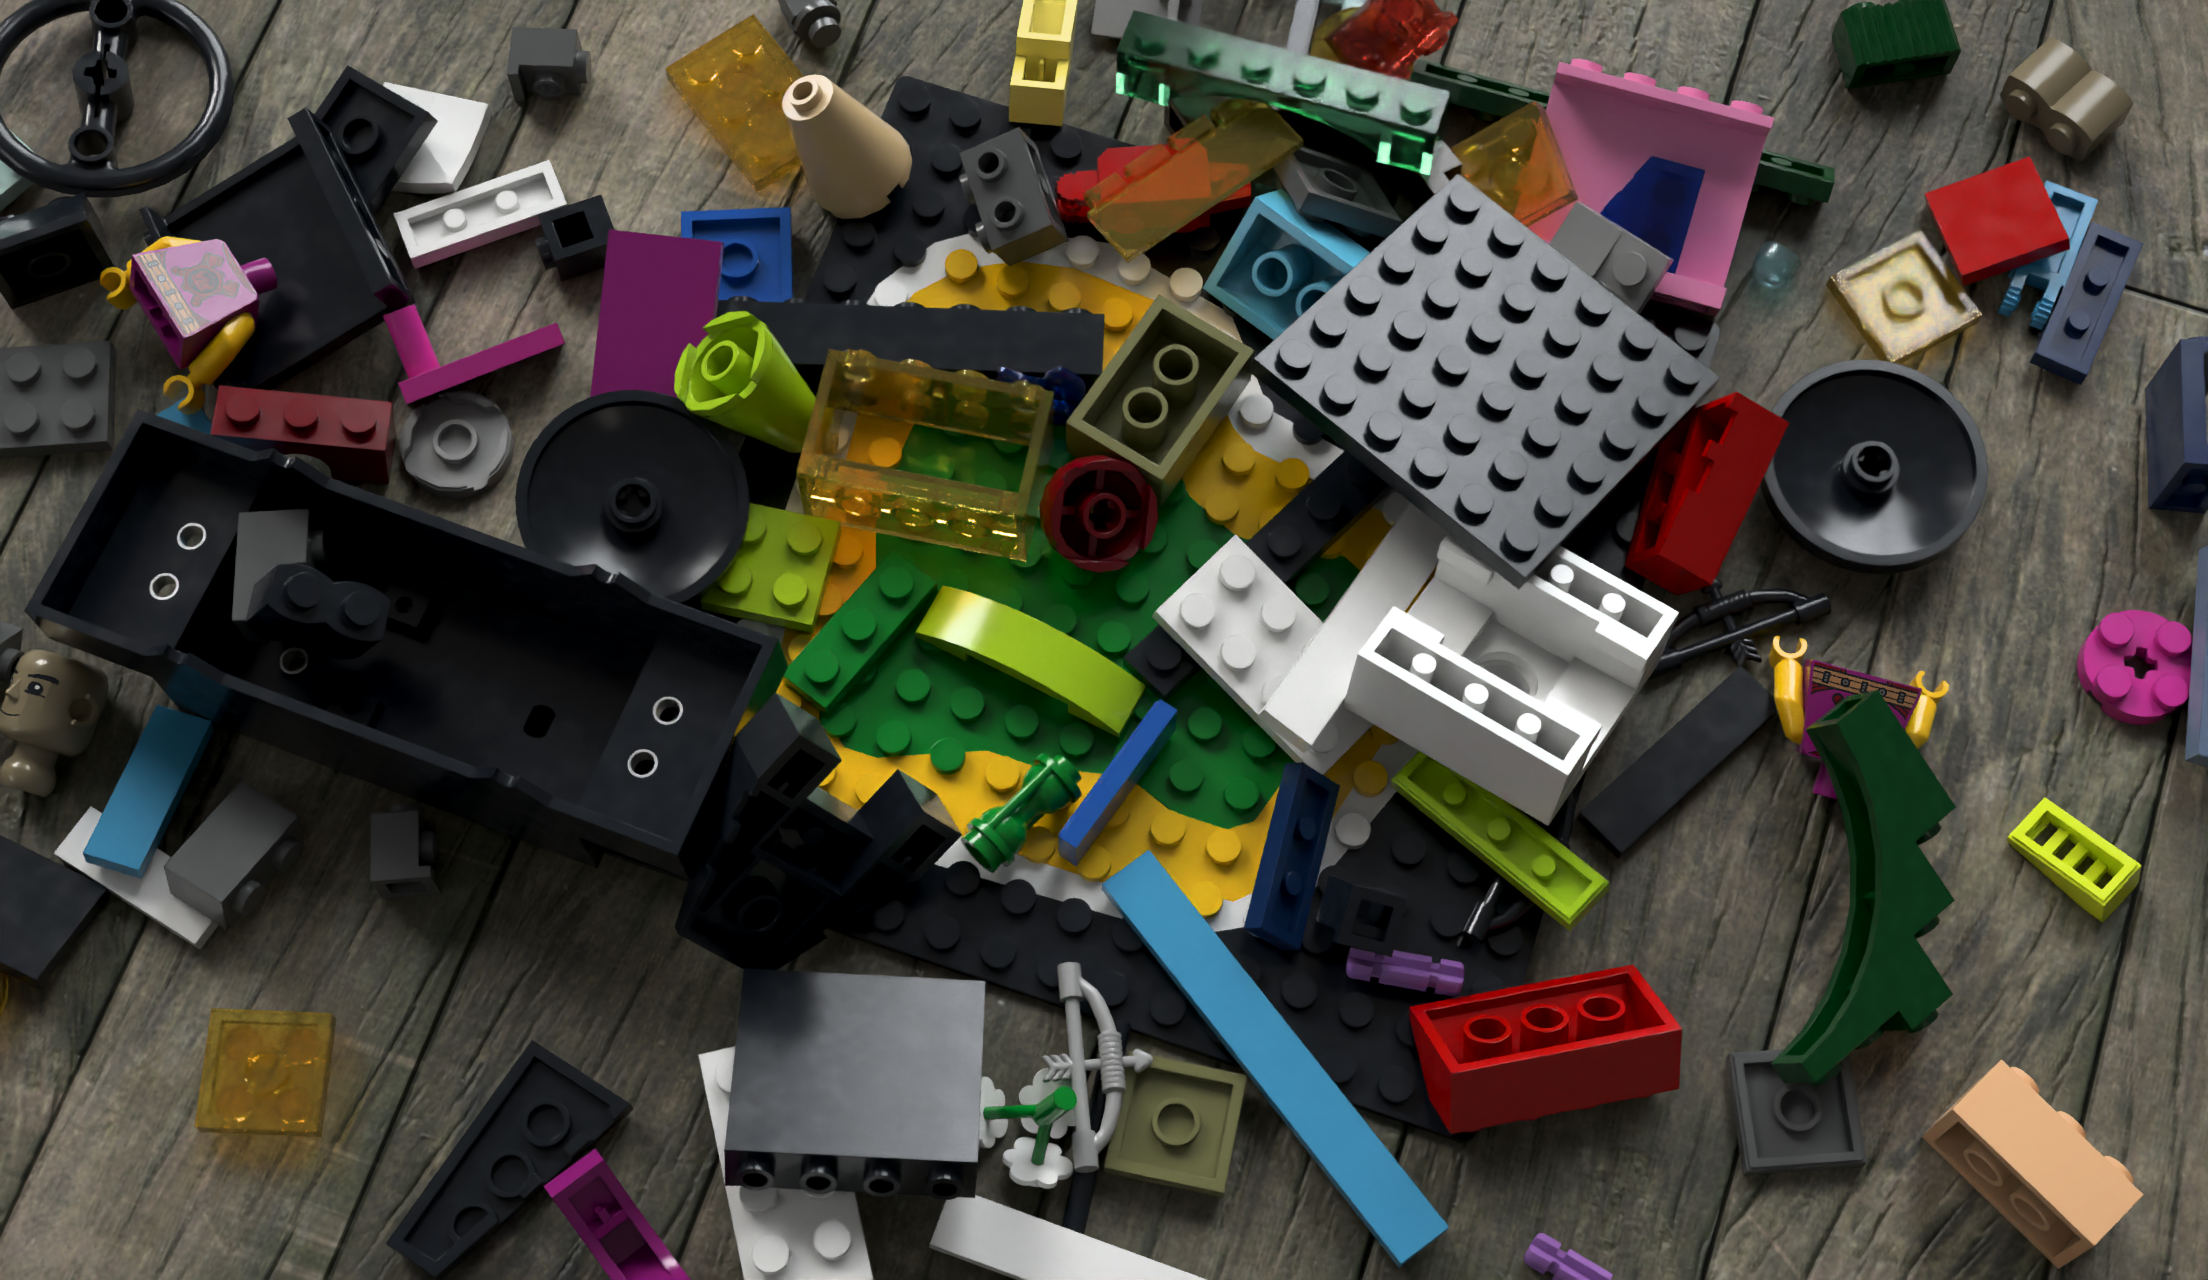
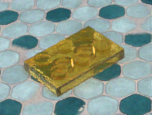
M754 14L665 68L668 81L757 193L801 166L782 109V101L788 88L795 81L803 78L804 75Z

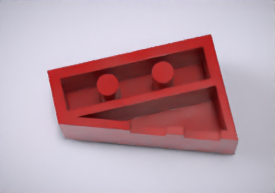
M1737 391L1695 408L1659 446L1625 567L1677 596L1712 585L1789 422Z

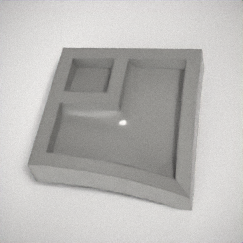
M1576 201L1549 245L1639 315L1674 261Z

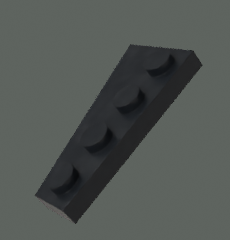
M531 1040L386 1244L437 1280H442L544 1189L543 1186L564 1172L633 1110L632 1105Z

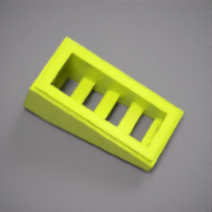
M2046 797L2007 837V842L2079 906L2101 922H2104L2139 882L2141 864ZM2051 823L2058 830L2043 846H2040L2034 840ZM2070 840L2076 846L2061 861L2054 855ZM2089 856L2094 863L2081 875L2075 869ZM2108 873L2113 878L2103 889H2100L2096 884Z

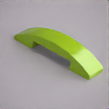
M942 586L915 632L916 637L964 661H967L969 656H972L1068 704V713L1118 738L1146 690V686L1127 671L1067 634L1004 604L957 588Z

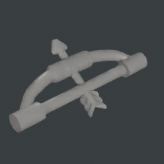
M1065 962L1057 966L1060 1002L1065 1004L1069 1056L1067 1054H1060L1059 1056L1050 1055V1057L1047 1055L1041 1056V1059L1049 1066V1072L1043 1079V1082L1047 1083L1051 1080L1053 1082L1067 1081L1071 1077L1072 1090L1077 1096V1103L1074 1107L1076 1132L1072 1133L1074 1169L1076 1172L1087 1173L1099 1169L1098 1154L1111 1140L1116 1130L1123 1093L1126 1091L1124 1068L1134 1067L1135 1072L1141 1073L1152 1064L1153 1057L1140 1049H1135L1132 1053L1133 1056H1123L1121 1034L1116 1030L1113 1017L1104 998L1095 987L1082 978L1080 963ZM1084 998L1089 1002L1100 1030V1034L1097 1036L1100 1059L1085 1060L1080 1012V1002ZM1101 1070L1102 1092L1106 1094L1105 1110L1100 1130L1097 1133L1091 1130L1086 1071Z

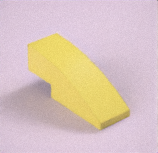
M1023 0L1016 37V56L1010 83L1009 122L1053 126L1063 125L1078 0Z

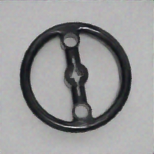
M32 0L5 18L0 23V76L4 65L17 46L38 28L56 19L89 11L94 34L92 52L83 55L75 63L72 70L82 119L80 128L76 129L69 138L70 159L66 164L60 165L51 162L29 150L7 128L0 114V160L18 175L41 187L69 195H78L84 192L87 197L96 198L138 194L165 185L187 173L202 161L220 140L229 122L234 103L232 70L228 54L217 34L203 18L188 6L177 0ZM148 16L174 28L188 39L199 52L206 66L209 78V95L205 110L197 125L183 141L170 151L151 161L119 169L114 146L115 127L125 122L132 115L135 107L128 66L125 63L126 53L137 42L136 23L138 18ZM106 71H108V79L106 78Z

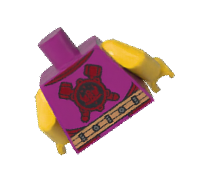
M165 236L141 253L132 255V259L127 262V270L123 271L118 267L106 268L100 275V284L108 291H113L107 295L106 300L117 309H128L138 301L180 370L186 367L189 368L190 373L187 377L175 375L167 379L164 383L163 391L166 397L173 400L179 396L182 390L188 388V395L179 403L177 410L183 414L191 415L198 412L204 405L205 393L201 386L203 384L211 385L236 358L253 335L260 302L258 295L276 289L277 277L271 263L266 258L239 265L224 241L213 239L201 242Z
M1780 636L1774 637L1768 657L1769 664L1774 669V701L1785 737L1791 742L1796 743V752L1821 759L1806 729L1846 696L1875 690L1880 692L1917 749L1928 741L1937 711V704L1949 690V684L1946 681L1942 680L1933 693L1925 689L1922 684L1924 671H1919L1910 684L1906 685L1814 659H1806L1804 667H1802L1808 646L1807 641L1799 638L1796 653L1790 654L1784 652L1779 647ZM1821 759L1812 793L1837 799L1829 772Z

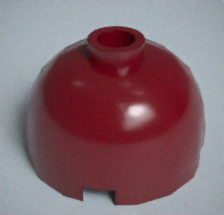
M1104 455L1075 458L1059 468L1045 486L1039 506L1041 528L1050 546L1069 563L1078 568L1097 573L1119 570L1129 564L1126 560L1133 557L1139 548L1145 550L1152 540L1158 521L1157 497L1152 487L1146 483L1144 477L1139 473L1140 471L1122 460Z

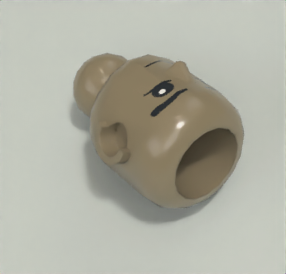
M34 649L20 658L9 688L5 691L6 696L0 710V733L11 740L17 741L13 755L5 760L1 766L0 781L2 785L41 797H46L53 791L57 780L54 767L58 755L66 757L80 755L88 748L93 738L109 689L108 677L104 671L82 661L45 650Z

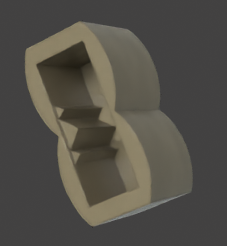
M2051 37L2008 76L2000 93L2001 99L2013 117L2041 128L2048 143L2054 150L2081 162L2123 124L2134 104L2128 94L2118 84L2107 76L2092 70L2075 50Z

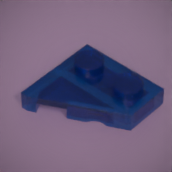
M1651 156L1625 187L1606 204L1600 214L1672 258L1674 261L1667 272L1675 274L1705 170Z

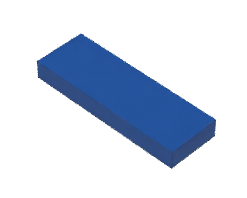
M1161 699L1159 702L1156 701L1059 832L1058 850L1061 857L1077 866L1175 732L1177 709Z

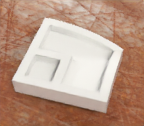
M384 82V87L428 111L438 120L392 191L422 194L456 192L468 173L486 132L491 117L489 105Z

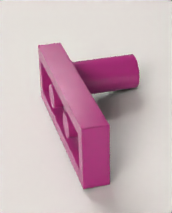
M415 304L383 316L409 378L398 383L406 404L565 344L556 322L440 367Z

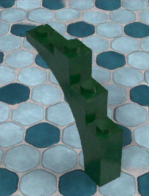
M1878 690L1846 696L1806 729L1829 772L1843 813L1850 856V907L1841 953L1824 996L1802 1031L1771 1063L1783 1083H1811L1813 1086H1817L1829 1081L1842 1070L1843 1065L1840 1061L1854 1049H1861L1872 1044L1881 1037L1884 1031L1907 1030L1908 1033H1915L1926 1028L1937 1019L1939 1013L1936 1009L1953 995L1917 941V938L1932 931L1940 922L1937 915L1955 900L1918 845L1927 842L1940 832L1942 827L1939 821L1954 810L1956 806Z

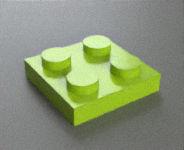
M750 503L749 522L741 550L726 575L714 588L701 597L702 610L814 633L842 531L840 522Z

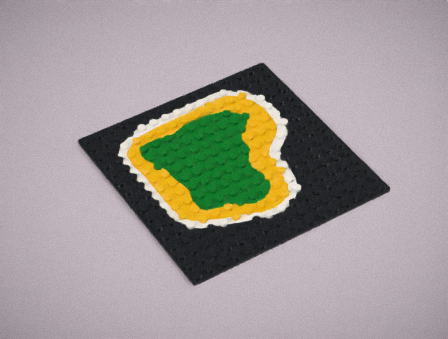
M910 76L900 77L896 81L881 116V119L896 129L909 145L912 157L909 179L903 188L898 183L887 195L891 202L883 209L863 218H838L804 298L817 304H839L846 300H858L872 306H895L902 302H914L926 308H951L958 304H970L977 306L981 310H1007L1014 306H1025L1037 312H1062L1070 308H1081L1090 311L1092 314H1104L1103 371L1158 295L1163 296L1254 350V358L1274 341L1203 289L1249 207L1211 214L1209 227H1199L1194 231L1177 233L1165 229L1143 231L1134 236H1120L1116 233H1101L1100 222L1078 223V221H1075L1072 224V222L1066 223V220H1062L1068 242L1012 266H1008L994 252L988 254L983 248L976 232L975 224L982 221L977 205L970 204L960 183L959 176L966 172L959 153L1019 127L1037 146L1056 202V181H1059V177H1063L1064 173L1070 174L1071 172L1076 174L1077 171L1097 170V158L1107 148L1134 147L1135 145L1067 124L1053 126L1009 122L1008 106ZM1250 181V206L1255 197L1279 189ZM1326 220L1369 252H1372L1386 239L1373 234L1368 238H1363L1351 233L1342 224ZM1647 302L1640 316L1710 369L1720 337L1719 326L1714 322ZM1251 375V381L1162 507L1157 506L1158 521L1152 540L1145 550L1139 548L1133 557L1126 560L1129 564L1119 570L1097 573L1078 568L1058 554L1050 546L1040 522L1039 506L1046 484L1059 468L1076 458L1066 452V422L1083 400L1081 398L810 389L826 414L823 434L814 446L799 453H790L746 435L739 456L747 476L750 503L835 520L841 524L842 531L814 633L705 611L701 607V598L687 605L688 607L779 639L789 666L893 549L934 579L938 587L936 594L828 716L783 683V680L776 692L819 720L842 759L839 765L818 786L819 788L858 811L892 774L899 769L937 793L962 834L920 879L906 888L901 881L873 898L871 901L875 907L864 915L857 918L851 912L826 929L979 981H986L988 984L1065 1009V1004L1060 1002L1057 966L1065 962L1080 963L1082 978L1099 991L1114 1020L1124 1021L1132 1025L1131 1032L1242 1069L1102 891L1103 882L1150 850L1353 1107L1460 1143H1468L1474 1139L1477 1131L1450 1134L1429 1100L1409 1018V1007L1521 986L1544 910L1534 904L1518 921L1508 927L1488 932L1482 944L1473 943L1463 937L1461 934L1462 929L1478 901L1482 902L1497 872L1392 788L1391 779L1419 750L1378 726L1373 725L1323 774L1340 785L1300 950L1282 951L1245 930L1244 925L1284 767L1287 763L1296 762L1203 668L1166 702L1177 709L1175 732L1083 858L1075 866L1059 855V832L1156 701L1159 702V699L1146 688L1118 738L1068 713V704L972 656H969L967 661H964L915 635L917 628L944 585L991 599L1044 622L1083 643L1131 674L1123 666V657L1159 625L1152 617L1154 612L1235 534L1244 543L1248 542L1345 451L1343 447L1254 375ZM1659 446L1561 546L1640 591L1643 589L1646 578L1625 567V562ZM1392 488L1288 586L1323 623L1406 508L1409 501ZM1437 566L1430 574L1424 585L1421 587L1417 595L1414 597L1408 608L1405 610V613L1409 611V609L1412 607V605L1415 603V601L1418 599V597L1421 595V593L1433 579ZM673 708L667 722L673 721L678 717L680 712L678 708ZM1041 753L1048 755L1052 759L1057 754L1063 756L1076 768L1081 776V781L1077 785L1081 790L1082 796L1075 803L1070 802L1061 811L1045 814L1028 830L1027 841L1022 850L1014 855L1015 861L1009 867L1001 865L994 873L989 872L969 854L961 842V838L969 831L967 824L973 818L979 819L985 811L993 807L1004 806L1021 790L1022 779L1025 773L1034 766V760ZM648 761L642 775L652 771L655 765L654 761ZM1587 769L1571 792L1574 798L1575 809ZM1559 811L1548 826L1542 822L1540 824V827L1551 836H1554ZM607 848L604 853L605 855L689 882L688 878ZM1328 875L1382 888L1407 898L1408 901L1394 950L1430 956L1433 963H1440L1441 959L1461 962L1464 965L1465 975L1460 994L1453 997L1436 994L1433 987H1427L1425 992L1379 983V978L1372 976L1370 981L1348 977L1346 974V964L1351 947L1334 942L1332 938L1335 929L1316 921ZM1511 883L1508 884L1496 907L1498 914L1507 910L1522 895V892ZM1084 998L1080 1002L1081 1015L1096 1020L1089 1002Z

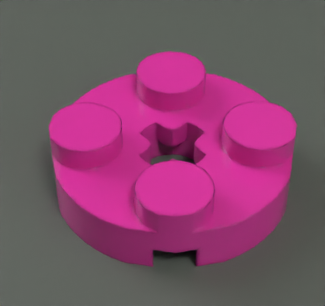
M2127 610L2108 614L2081 645L2077 659L2080 684L2086 694L2091 691L2095 699L2103 704L2100 709L2108 716L2129 724L2146 725L2156 723L2164 719L2168 714L2177 711L2189 697L2192 658L2191 634L2183 624L2169 621L2152 612ZM2133 656L2141 657L2149 664L2151 670L2146 672L2143 679L2136 678L2134 669L2125 666L2124 660H2131Z

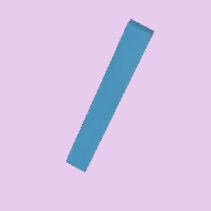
M1146 851L1103 882L1102 891L1395 1264L1399 1268L1447 1232L1449 1226L1151 851Z

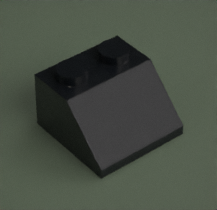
M84 192L72 197L56 198L46 206L20 215H8L0 218V293L12 310L98 280L106 268L116 267L100 219Z

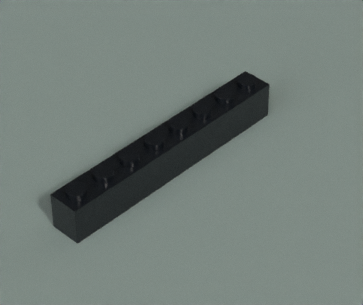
M734 296L728 300H718L716 318L728 312L747 311L762 320L810 389L1083 399L1103 372L1104 314H1092L1090 311L1081 308H1070L1062 312H1037L1025 306H1014L1007 310H981L977 306L970 304H958L951 308H926L914 302H902L895 306H872L858 300H846L839 304H817L803 298H790L784 302H762L747 296Z

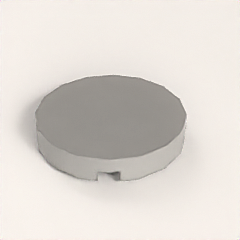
M448 391L438 394L439 399L432 400L427 405L423 402L411 412L402 427L399 445L408 475L422 490L439 498L466 499L486 492L499 482L512 462L514 450L513 435L508 420L502 414L501 409L492 400L470 391Z

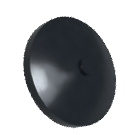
M1850 360L1830 364L1809 373L1793 384L1783 394L1772 413L1788 421L1789 425L1760 483L1765 502L1775 520L1792 540L1813 556L1831 565L1867 574L1901 573L1922 567L1943 556L1961 540L1982 506L1988 483V463L1980 432L1971 415L1960 401L1941 384L1919 371L1900 364L1880 360Z
M619 390L599 394L576 403L554 418L541 431L527 452L520 469L515 496L518 528L525 548L574 566L598 564V566L614 574L621 572L650 593L686 606L703 597L726 575L741 550L749 522L750 500L747 476L742 460L727 434L717 423L690 412L680 399L667 394L646 390Z

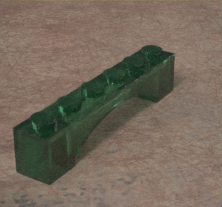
M1134 10L1117 49L1116 93L1168 106L1173 98L1218 96L1255 101L1280 107L1313 118L1349 135L1378 154L1377 162L1430 175L1445 133L1451 94L1449 91Z

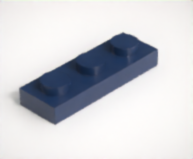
M2092 222L2090 224L2066 286L2063 287L2055 301L2029 363L2077 384H2082L2089 373L2143 243Z
M1303 762L1285 764L1244 925L1245 930L1282 951L1300 950L1340 785Z

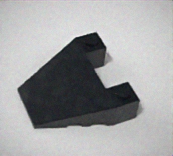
M775 693L734 737L676 920L675 929L680 936L743 970L744 968L778 970L825 940L827 937L823 930L851 912L859 918L873 909L875 906L871 900L901 881L906 888L920 879L962 834L937 793L899 769L892 774L858 811L819 788L818 786L839 765L842 759L816 717L778 693Z

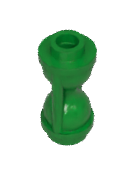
M1041 753L1034 760V766L1025 773L1022 779L1021 790L1004 806L993 807L985 811L979 819L973 818L967 824L969 831L961 838L963 846L982 867L991 873H994L1001 865L1009 867L1015 861L1014 855L1019 853L1027 841L1028 830L1045 814L1061 811L1070 802L1075 803L1082 796L1081 790L1077 785L1081 781L1079 772L1063 756L1057 754L1052 759L1048 755Z

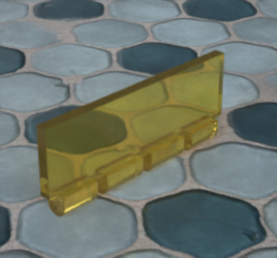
M1242 89L1210 110L1211 117L1218 127L1215 128V125L1205 115H1202L1168 137L1167 144L1175 154L1171 157L1169 151L1163 145L1158 144L1125 165L1123 172L1131 183L1127 186V183L1118 173H1113L1084 192L1083 198L1091 209L1087 212V218L1125 261L1129 263L1302 148L1304 140L1263 97L1254 102V99Z

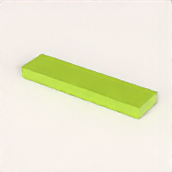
M1418 751L1391 779L1393 789L1570 932L1610 890V882L1518 808L1426 754Z

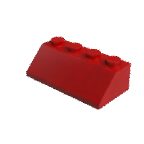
M1634 964L1409 1007V1018L1429 1100L1450 1134L1475 1132L1485 1127L1520 1120L1530 1121L1545 1115L1576 1109H1591L1601 1104L1631 1098H1647L1653 1094L1679 1089L1682 1028Z

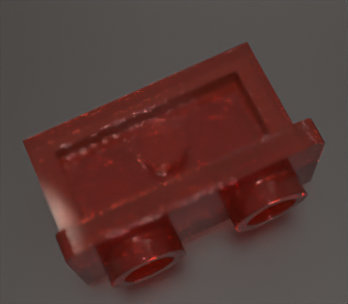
M1367 0L1326 37L1324 41L1361 89L1378 91L1384 89V91H1390L1408 78L1411 73L1408 67L1422 54L1423 56H1428L1440 49L1448 41L1450 36L1447 31L1459 20L1453 11H1440L1433 0Z

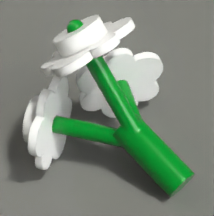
M1049 1068L1041 1069L1034 1076L1033 1085H1027L1021 1089L1019 1101L1022 1105L1004 1106L1005 1095L1003 1091L995 1089L990 1078L982 1077L979 1128L980 1147L991 1148L995 1143V1138H1001L1005 1135L1008 1128V1119L1021 1118L1023 1127L1031 1133H1037L1036 1139L1032 1137L1018 1138L1014 1143L1013 1149H1008L1004 1152L1002 1161L1006 1166L1010 1167V1178L1015 1183L1023 1186L1046 1189L1054 1188L1058 1180L1069 1178L1073 1171L1072 1162L1068 1158L1061 1156L1062 1150L1057 1144L1048 1142L1050 1137L1056 1139L1063 1137L1067 1132L1068 1126H1075L1074 1107L1077 1103V1096L1072 1090L1071 1077L1067 1081L1053 1082L1051 1080L1044 1083L1043 1079L1049 1072Z

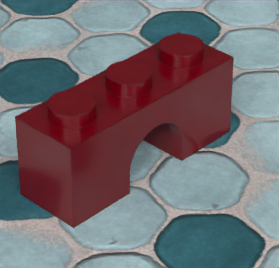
M219 385L210 432L212 436L254 451L275 448L283 455L303 454L315 457L329 466L332 479L389 485L396 441L392 402Z

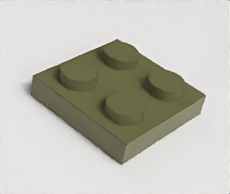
M1129 1051L1128 1056H1133V1051ZM1151 1055L1153 1057L1152 1064L1141 1073L1135 1072L1134 1067L1125 1068L1126 1091L1123 1093L1117 1127L1109 1142L1104 1173L1223 1198L1247 1075Z

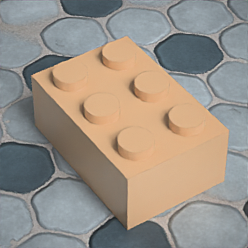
M2000 1060L1969 1088L1922 1138L2048 1260L2060 1269L2094 1247L2144 1194L2133 1185L2134 1179L2124 1165L2110 1156H2103L2085 1139L2086 1133L2083 1127L2073 1117L2062 1111L2056 1112L2039 1095L2040 1091L2037 1084L2027 1073L2017 1067L2010 1068L2003 1060Z

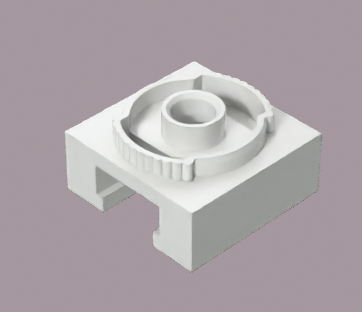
M1448 533L1440 543L1437 553L1439 562L1435 575L1409 611L1405 613L1393 606L1358 652L1343 707L1548 826L1658 665L1679 612L1563 547H1560L1518 590Z

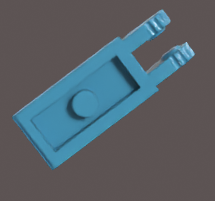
M2047 180L2044 183V187L2067 232L2070 249L2009 270L2007 277L2011 279L1997 313L2009 317L2016 310L2021 299L2024 283L2043 290L2030 316V326L2040 330L2046 324L2057 296L2063 287L2066 286L2098 202L2097 199Z

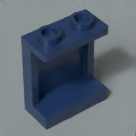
M2206 336L2180 339L2145 388L2149 509L2205 514L2208 510V444L2205 397L2208 394V337Z

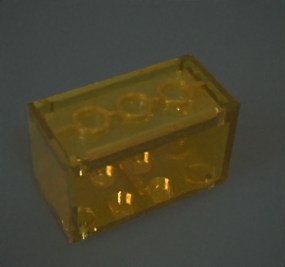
M829 349L796 471L804 514L839 521L841 526L1026 562L1054 444V392L1044 390L1040 385H1033L1028 381H1016L1011 384L990 380L982 373L972 370H960L954 373L933 369L929 364L915 359H905L901 362L877 358L872 353L862 349L859 351L848 349L845 352ZM844 411L1027 445L1029 450L1019 492H1010L834 458L833 455H836L838 449L839 430Z

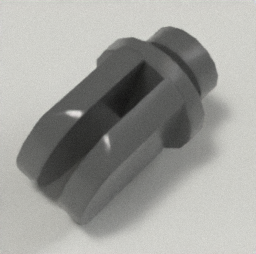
M778 0L780 9L795 35H798L801 39L812 41L813 45L817 48L829 47L839 39L841 29L838 24L841 14L836 6V0Z

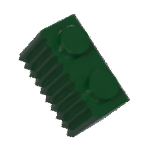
M1899 0L1894 4L1888 2L1883 6L1880 4L1875 5L1872 2H1860L1840 13L1832 33V42L1835 45L1837 60L1840 61V69L1843 72V79H1845V87L1847 89L1950 74L1961 53L1945 0Z

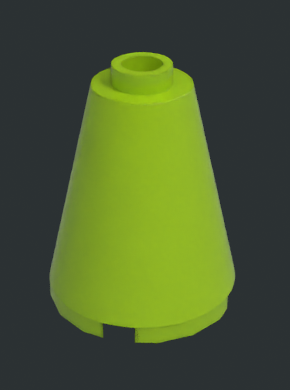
M747 311L728 312L711 320L702 328L708 335L697 347L689 343L682 352L675 371L674 390L677 397L684 402L687 409L693 414L790 453L805 451L820 440L826 424L825 411L777 339L762 320Z

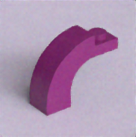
M596 1149L543 1186L611 1280H691Z

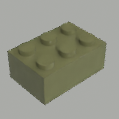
M1158 295L1067 420L1066 452L1076 458L1104 455L1133 465L1140 471L1139 473L1144 477L1146 483L1152 487L1157 497V506L1161 508L1251 381L1252 374L1249 372V369L1253 362L1254 350L1163 296Z

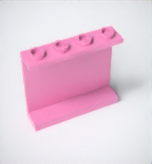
M1572 59L1570 64L1559 62L1516 219L1549 244L1576 201L1582 202L1674 260L1649 300L1716 317L1722 307L1727 289L1724 287L1765 140L1772 128L1774 117L1762 115L1764 109L1750 102L1734 100L1728 106L1709 101L1710 95L1696 88L1681 86L1678 87L1677 92L1655 87L1656 80L1646 75L1628 72L1624 74L1623 78L1605 74L1602 73L1603 67L1589 60Z

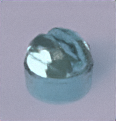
M1765 241L1754 257L1753 274L1756 281L1763 287L1770 289L1780 288L1793 279L1802 263L1798 256L1788 248L1775 242Z

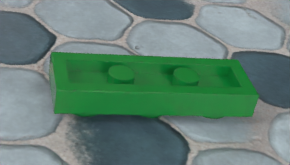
M893 549L792 661L784 674L783 683L828 716L938 591L937 582Z

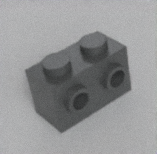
M1019 127L959 153L966 172L959 176L960 183L970 204L977 205L982 221L975 224L976 232L983 248L988 254L994 252L1008 266H1012L1069 241L1037 146Z

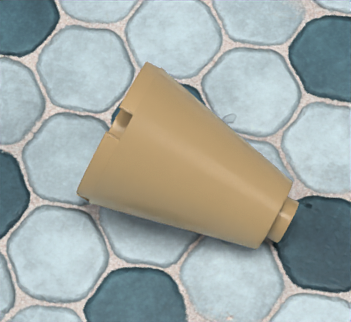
M808 75L798 79L788 88L783 97L782 109L814 200L822 208L831 211L835 217L841 219L863 218L883 209L891 202L887 195L898 183L903 188L909 179L912 157L909 145L903 136L825 76Z

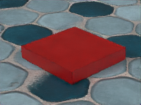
M2030 156L1924 193L1926 206L1963 286L2070 249L2067 232Z

